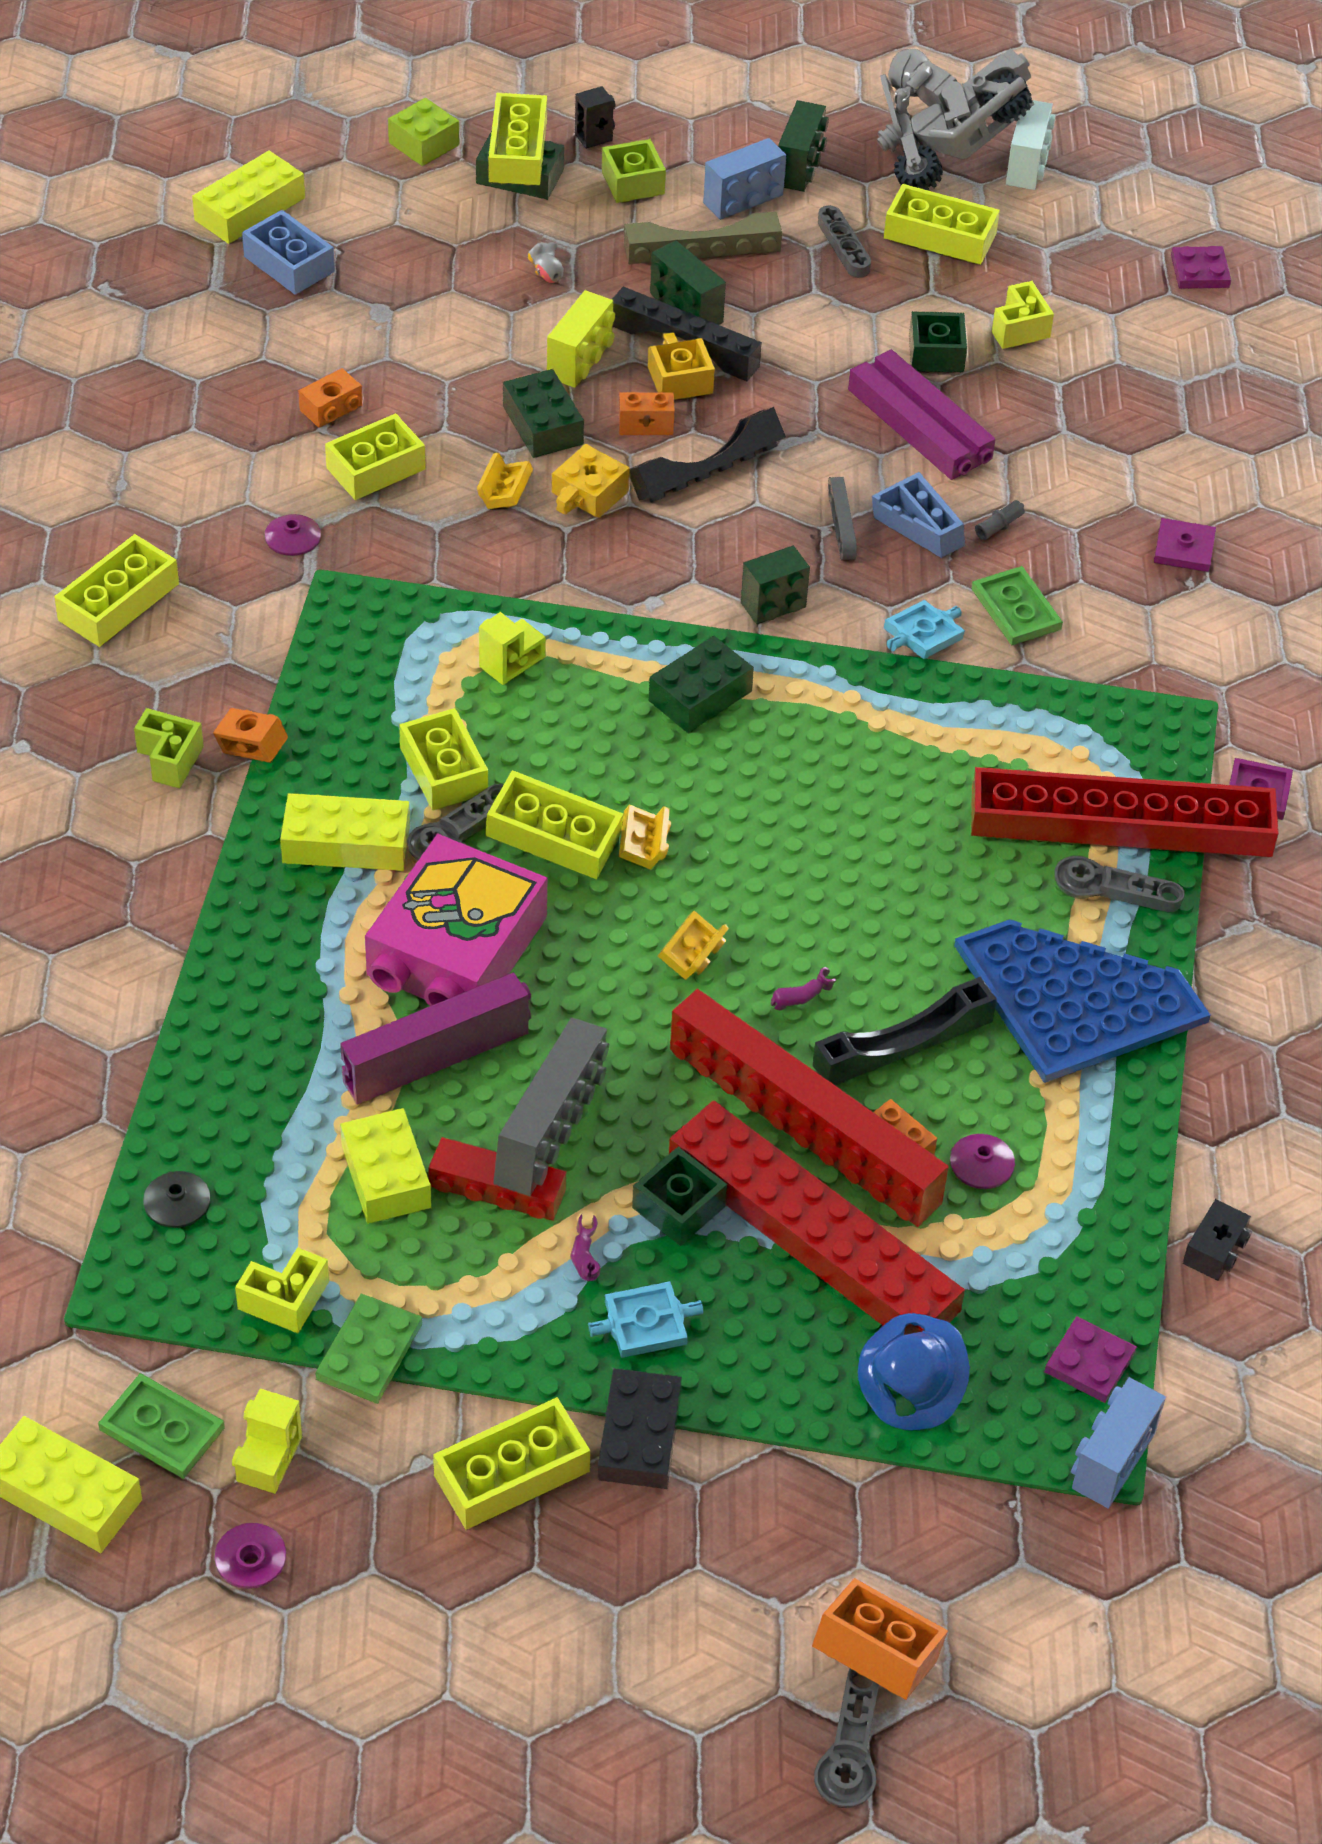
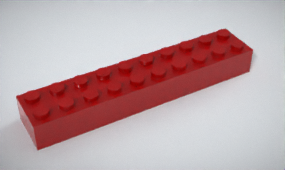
M975 767L971 800V836L1273 857L1279 834L1276 788Z
M698 988L672 1010L670 1050L677 1058L687 1061L702 1076L709 1077L719 1084L727 1094L734 1095L740 1099L751 1111L758 1112L769 1120L776 1129L783 1130L794 1138L801 1147L808 1148L818 1155L826 1165L833 1166L843 1173L851 1183L858 1184L868 1191L876 1201L883 1202L896 1211L901 1219L919 1227L943 1203L949 1166Z
M716 1101L710 1102L670 1137L669 1154L679 1146L727 1184L726 1206L882 1326L894 1317L909 1313L923 1314L950 1323L961 1312L965 1293L963 1287ZM909 1324L905 1327L904 1335L925 1330L920 1326Z

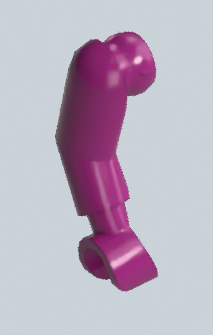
M823 967L816 980L812 979L799 987L778 988L773 993L771 1005L775 1006L774 1009L781 1011L787 1006L805 1004L818 995L822 989L831 990L836 979L825 978L828 977L830 970L827 967Z
M581 1214L576 1226L579 1235L575 1237L570 1258L582 1280L590 1282L597 1279L600 1275V1265L589 1252L592 1242L590 1237L595 1233L598 1222L595 1215H593L592 1228L586 1229L582 1225Z

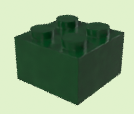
M911 312L909 329L910 363L915 370L921 372H964L967 354L964 313Z
M794 545L743 562L741 604L756 625L774 620L791 612L799 611L807 606L810 566Z
M678 1146L633 1185L632 1208L681 1246L725 1207L727 1184Z

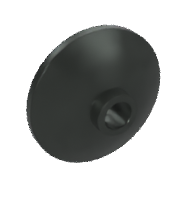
M184 1171L169 1172L157 1177L149 1184L144 1193V1208L150 1219L161 1226L168 1228L186 1227L197 1222L207 1212L210 1205V1192L206 1183L192 1173Z

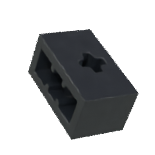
M603 86L575 94V136L586 149L613 141V130L615 129L613 110L616 104L613 96L609 95Z
M1215 1199L1188 1243L1182 1264L1219 1281L1225 1270L1228 1272L1232 1270L1238 1258V1254L1235 1253L1238 1247L1244 1249L1252 1234V1231L1248 1229L1251 1216Z

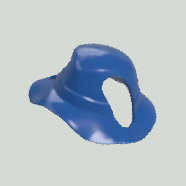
M903 1314L888 1321L866 1342L858 1363L859 1385L865 1399L875 1414L886 1424L902 1430L933 1428L949 1419L960 1404L969 1380L970 1366L963 1338L951 1323L923 1314ZM909 1324L920 1326L925 1330L904 1335L905 1327ZM886 1384L914 1404L916 1412L909 1416L897 1415L896 1401Z

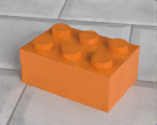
M854 1578L823 1613L812 1647L886 1688L891 1693L907 1700L936 1664L948 1630Z

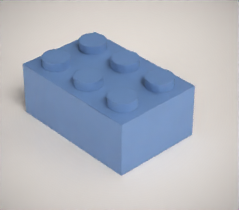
M770 138L705 162L703 203L721 220L782 196L784 191L786 154Z
M283 210L242 232L244 257L295 295L335 272L334 247Z
M1130 1377L1122 1388L1116 1386L1108 1400V1405H1110L1106 1413L1100 1411L1092 1425L1091 1430L1094 1433L1090 1439L1084 1437L1076 1450L1075 1455L1078 1458L1071 1470V1473L1075 1475L1072 1489L1109 1509L1156 1434L1166 1396Z

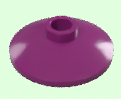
M299 514L280 516L271 521L265 530V541L269 548L276 553L286 556H298L308 553L319 544L321 539L319 525L313 519Z
M972 1134L963 1137L954 1145L950 1154V1166L955 1176L966 1185L978 1189H991L1009 1180L1014 1171L1015 1158L1010 1147L1001 1139L988 1134Z
M259 1523L241 1524L227 1531L219 1540L215 1549V1565L220 1576L229 1584L246 1589L258 1588L273 1581L283 1570L286 1562L285 1543L282 1537L267 1525ZM248 1559L257 1560V1562L253 1564L245 1563Z

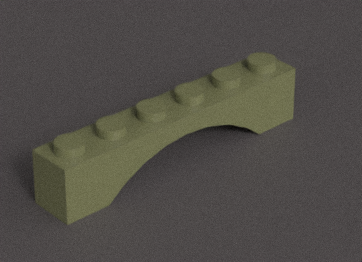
M777 212L751 213L743 220L732 225L707 231L674 230L651 222L624 224V248L628 264L650 263L653 251L676 240L697 258L781 252L782 229Z

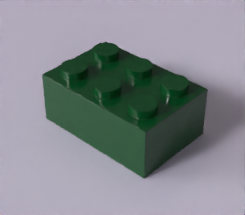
M797 100L778 144V147L786 154L784 188L805 192L808 182H813L814 167H819L821 152H825L827 137H824V132L827 131L829 117L825 116L826 106L800 100Z
M491 131L476 158V184L548 200L564 170V145L545 141L540 185L489 182L488 157Z
M677 240L652 252L650 294L663 303L715 324H722L724 322L726 282Z
M553 369L503 382V407L533 458L584 444V419Z
M712 636L650 676L649 702L684 731L690 733L752 692L754 667L717 637Z

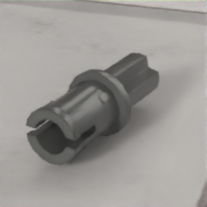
M1014 500L1001 510H994L992 516L975 526L978 537L985 541L999 530H1006L1011 522L1025 513L1024 504Z

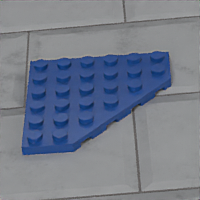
M1010 919L955 938L954 947L975 978L981 976L997 998L996 1011L1044 1083L1209 1023L1211 1014L1180 970L1166 966V969L1151 966L1148 965V960L1125 953L1123 957L1105 952V947L1085 941L1077 944L1064 940V935L1041 928L1038 932L1021 927L1022 923Z

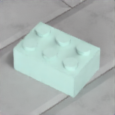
M1033 100L1034 105L1030 110L1026 111L1024 117L1022 115L1019 117L1020 120L1016 124L1010 149L1006 185L1035 190L1037 181L1043 180L1045 165L1047 164L1053 138L1051 134L1056 114H1051L1053 103Z

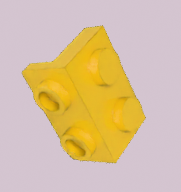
M493 453L477 486L478 494L484 501L487 509L509 508L517 505L533 471L529 461L505 464L500 453Z
M629 804L623 814L619 857L650 870L659 860L662 861L669 849L666 839L671 827V821L669 820L670 809L663 806L655 815Z
M692 911L658 954V957L685 980L694 972L700 975L711 962L707 958L711 952L716 954L726 942L723 935L729 927L724 924L717 930L696 911Z

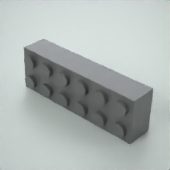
M570 1018L498 1136L493 1184L531 1196L537 1184L542 1185L544 1183L549 1164L554 1165L558 1158L560 1145L567 1144L572 1125H578L580 1122L583 1106L591 1103L595 1086H601L603 1083L606 1067L602 1065L607 1057L610 1046L606 1042V1028Z

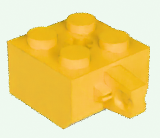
M674 333L663 334V345L648 347V369L657 392L674 393V400L713 393L715 369L702 338L678 342Z
M584 444L552 473V493L558 496L556 499V510L566 515L576 507H579L600 518L629 492L630 467L588 444Z

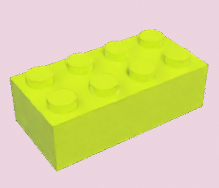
M496 93L488 157L489 182L540 185L547 124L546 95Z
M269 150L192 195L194 220L230 244L242 237L243 231L280 210L285 211L305 199L304 173Z
M902 184L886 213L884 239L981 265L997 234L1000 210Z
M134 534L54 596L58 621L98 647L102 646L179 585L177 560Z
M512 770L487 813L486 836L597 880L621 836L623 813Z
M288 793L280 838L282 863L404 871L407 840L410 830L409 801Z
M556 1397L433 1454L434 1477L465 1530H468L590 1472V1449L560 1400Z
M26 1416L20 1419L0 1444V1497L99 1553L104 1551L142 1501L139 1478Z

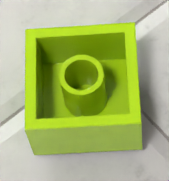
M425 97L388 118L389 143L421 166H424L460 145L459 120Z
M651 139L602 147V174L616 203L665 194L666 169Z

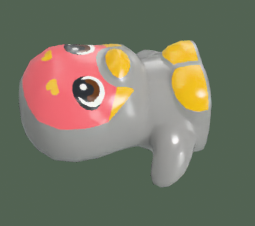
M554 242L537 243L529 251L527 257L535 266V273L537 275H540L548 283H555L564 274V268L560 260L555 257L557 244Z

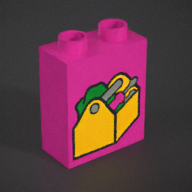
M437 834L365 935L367 976L384 991L397 993L400 990H404L425 999L427 1004L432 1006L508 975L547 918V877Z

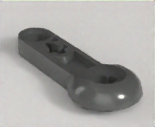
M494 784L441 818L439 822L416 827L409 834L407 840L411 855L418 861L430 845L428 842L432 841L437 834L462 843L486 827L487 813L494 803L491 798L499 794L503 785Z
M1084 856L1066 857L1058 862L1054 869L1055 882L1059 889L1073 898L1085 899L1102 896L1165 912L1177 911L1184 898L1183 888L1175 882L1113 867H1103L1094 860ZM1082 874L1083 878L1077 877L1076 875ZM1137 887L1141 888L1142 892L1137 891ZM1171 893L1176 896L1177 900L1168 901L1163 898L1162 894Z
M851 1668L847 1674L835 1742L818 1761L814 1770V1782L819 1795L829 1804L839 1808H853L863 1804L872 1795L876 1786V1772L867 1748L879 1684L873 1682L868 1688L858 1687L854 1684L853 1678L860 1674ZM856 1699L863 1700L860 1718L853 1717ZM842 1772L849 1773V1783L841 1782Z

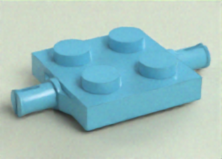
M923 600L885 619L883 628L894 636V638L887 641V647L891 648V651H895L901 646H907L921 658H928L963 639L965 630L953 621L962 615L961 609L957 608L958 606H954L947 611H942Z
M670 1281L605 1294L608 1319L589 1322L590 1336L611 1333L617 1342L621 1358L687 1345L684 1318L702 1315V1302L698 1300L681 1304L674 1295Z

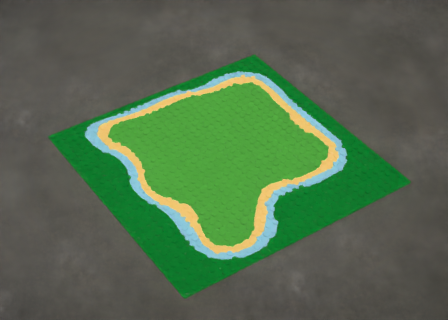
M322 569L315 571L267 715L272 714L279 717L288 735V739L271 763L252 759L64 1316L65 1325L70 1328L318 1369L362 1293L422 1316V1326L391 1380L393 1382L537 1406L558 1397L567 1411L606 1417L613 1368L682 1377V1389L676 1429L1086 1497L1072 1489L1075 1475L1071 1473V1470L1078 1458L1075 1453L1084 1437L1090 1439L1094 1433L1091 1430L1092 1425L1100 1411L1106 1413L1110 1405H1108V1400L1104 1403L1045 1373V1367L1077 1316L1137 1346L1135 1355L1116 1386L1122 1388L1130 1377L1154 1390L1188 1030L1044 1083L995 1009L993 1022L836 1085V1087L872 1112L892 1099L937 1137L935 1156L949 1166L943 1203L919 1227H916L911 1222L901 1219L896 1211L883 1202L876 1201L861 1186L851 1183L836 1168L826 1165L811 1150L801 1147L794 1138L783 1130L776 1129L769 1120L758 1112L751 1111L740 1099L734 1095L727 1094L712 1079L702 1076L687 1061L677 1058L670 1050L672 1010L698 988L816 1072L812 1066L815 1042L842 1031L867 1033L894 1026L927 1009L953 987L975 979L954 947L955 938L1009 919L1022 923L1021 927L1037 932L1041 928L1064 935V940L1077 944L1085 941L1105 947V952L1123 957L1125 953L1148 960V965L1162 969H1166V966L1179 969L1192 987L1204 852L971 836L972 785L975 767L1211 784L1218 703L1212 700L923 659L920 657ZM499 612L503 613L514 623L524 619L546 637L545 658L504 685L500 684L479 667V626L486 619L492 618ZM715 636L754 667L752 692L690 733H687L649 702V678L710 637ZM455 708L488 769V787L494 784L504 785L513 770L623 814L629 804L655 815L663 806L670 809L669 820L671 821V827L666 839L669 849L662 861L659 860L650 870L620 858V836L597 880L487 837L486 827L463 841L462 844L547 877V918L509 973L514 972L521 983L525 982L531 993V1000H529V1010L531 1013L529 1034L358 1105L355 1103L343 1083L342 1066L345 1064L341 1059L340 1043L430 1007L425 999L404 990H400L397 993L382 990L367 976L365 935L418 861L411 855L407 845L404 871L282 863L280 838L288 793L409 801V834L416 827L423 824L439 822L441 818L469 800L432 811L400 749L399 724ZM493 796L491 799L495 801L497 796ZM1084 856L1094 860L1103 867H1113L1175 882L1183 888L1184 898L1180 908L1174 912H1165L1102 896L1085 899L1073 898L1059 889L1055 882L1054 869L1058 862L1066 857ZM1082 874L1076 875L1077 877L1083 878ZM1137 887V891L1142 892V889ZM1171 893L1162 894L1163 898L1168 901L1177 900L1176 896ZM692 911H696L715 929L718 930L724 924L729 929L723 935V938L726 939L724 945L716 954L711 952L707 958L711 962L700 975L694 972L685 980L662 961L658 954ZM823 967H827L830 970L828 977L825 978L836 979L831 990L822 989L818 995L805 1004L787 1006L781 1011L774 1009L775 1006L771 1005L773 993L778 988L799 987L812 979L816 980ZM571 1017L607 1029L606 1042L610 1046L607 1057L602 1065L606 1067L603 1083L601 1086H595L591 1103L583 1106L580 1122L578 1125H572L567 1144L560 1145L559 1155L555 1164H549V1167L566 1171V1191L554 1221L544 1218L537 1219L523 1212L505 1210L494 1204L472 1201L465 1196L451 1192H440L431 1187V1208L367 1224L343 1152L340 1123L404 1108L429 1180L428 1167L441 1137L497 1152L498 1136ZM716 1101L965 1289L961 1312L950 1323L959 1331L963 1338L969 1359V1380L960 1404L944 1423L928 1429L902 1430L886 1424L875 1414L861 1391L858 1380V1363L866 1342L883 1326L725 1205L717 1215L681 1246L632 1208L633 1185L669 1155L670 1137L710 1102ZM972 1134H988L1001 1139L1010 1147L1015 1158L1012 1176L1004 1184L991 1189H978L966 1185L955 1176L950 1166V1154L954 1145L963 1137ZM174 1171L189 1172L200 1177L206 1183L210 1192V1205L204 1216L197 1222L181 1228H168L155 1223L147 1215L143 1202L144 1193L149 1184L157 1177ZM581 1214L582 1225L586 1229L592 1228L593 1215H595L598 1222L595 1233L590 1237L592 1242L589 1252L600 1265V1275L597 1279L590 1282L582 1280L570 1258L575 1237L579 1235L576 1226ZM297 1247L328 1259L329 1283L299 1333L238 1310L235 1287L251 1261L282 1273ZM670 1281L674 1295L681 1304L698 1300L702 1302V1315L684 1318L687 1345L621 1358L617 1342L611 1333L590 1336L589 1322L608 1319L605 1294ZM886 1384L896 1401L897 1415L909 1416L916 1412L914 1404ZM1148 1447L1113 1502L1135 1506L1142 1503Z

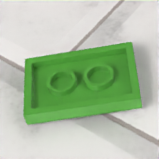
M1023 566L972 582V591L1011 646L1062 630L1063 621Z
M361 1293L315 1372L316 1380L378 1404L421 1328L422 1316Z
M139 1373L98 1422L100 1431L182 1479L187 1476L225 1429L224 1420L142 1373Z

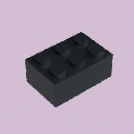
M613 1368L598 1462L599 1481L668 1489L681 1399L682 1377Z

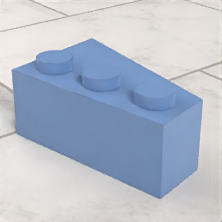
M920 472L872 495L875 519L942 558L965 546L963 522Z

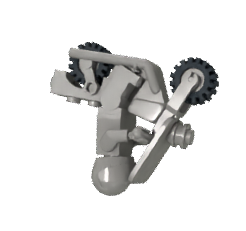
M1010 48L967 82L962 83V85L950 73L931 63L927 56L918 49H903L894 56L890 64L888 78L886 74L880 75L893 124H887L884 131H878L879 138L877 142L884 151L889 149L891 152L896 150L895 147L897 145L901 146L903 144L904 156L899 155L897 157L899 162L894 164L896 168L894 173L900 186L906 184L930 191L929 187L935 188L937 186L935 181L940 182L942 179L940 175H943V167L934 150L959 159H966L1013 121L1020 120L1019 117L1021 115L1023 117L1026 115V111L1030 110L1034 102L1026 84V81L1031 78L1028 70L1030 64L1022 53L1018 55ZM918 96L929 107L911 118L906 108L909 106L910 97ZM992 116V119L995 121L987 127L986 119Z

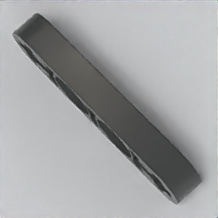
M831 205L821 207L818 212V225L843 266L853 277H866L870 273L871 258L841 210ZM834 232H842V233H845V234H844V235H837V234H834ZM843 248H853V249H855V250H854V251H847V250H844Z
M829 477L828 496L841 561L856 560V537L844 477Z

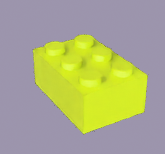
M584 290L547 336V370L553 369L561 383L576 388L582 379H586L594 363L597 364L600 361L605 349L610 348L613 344L615 334L612 332L615 320L613 300Z
M396 413L325 443L326 468L354 500L426 470L424 443Z
M455 708L399 724L400 749L432 811L472 799L488 788V769Z
M404 1108L340 1123L343 1152L367 1224L431 1208V1185Z

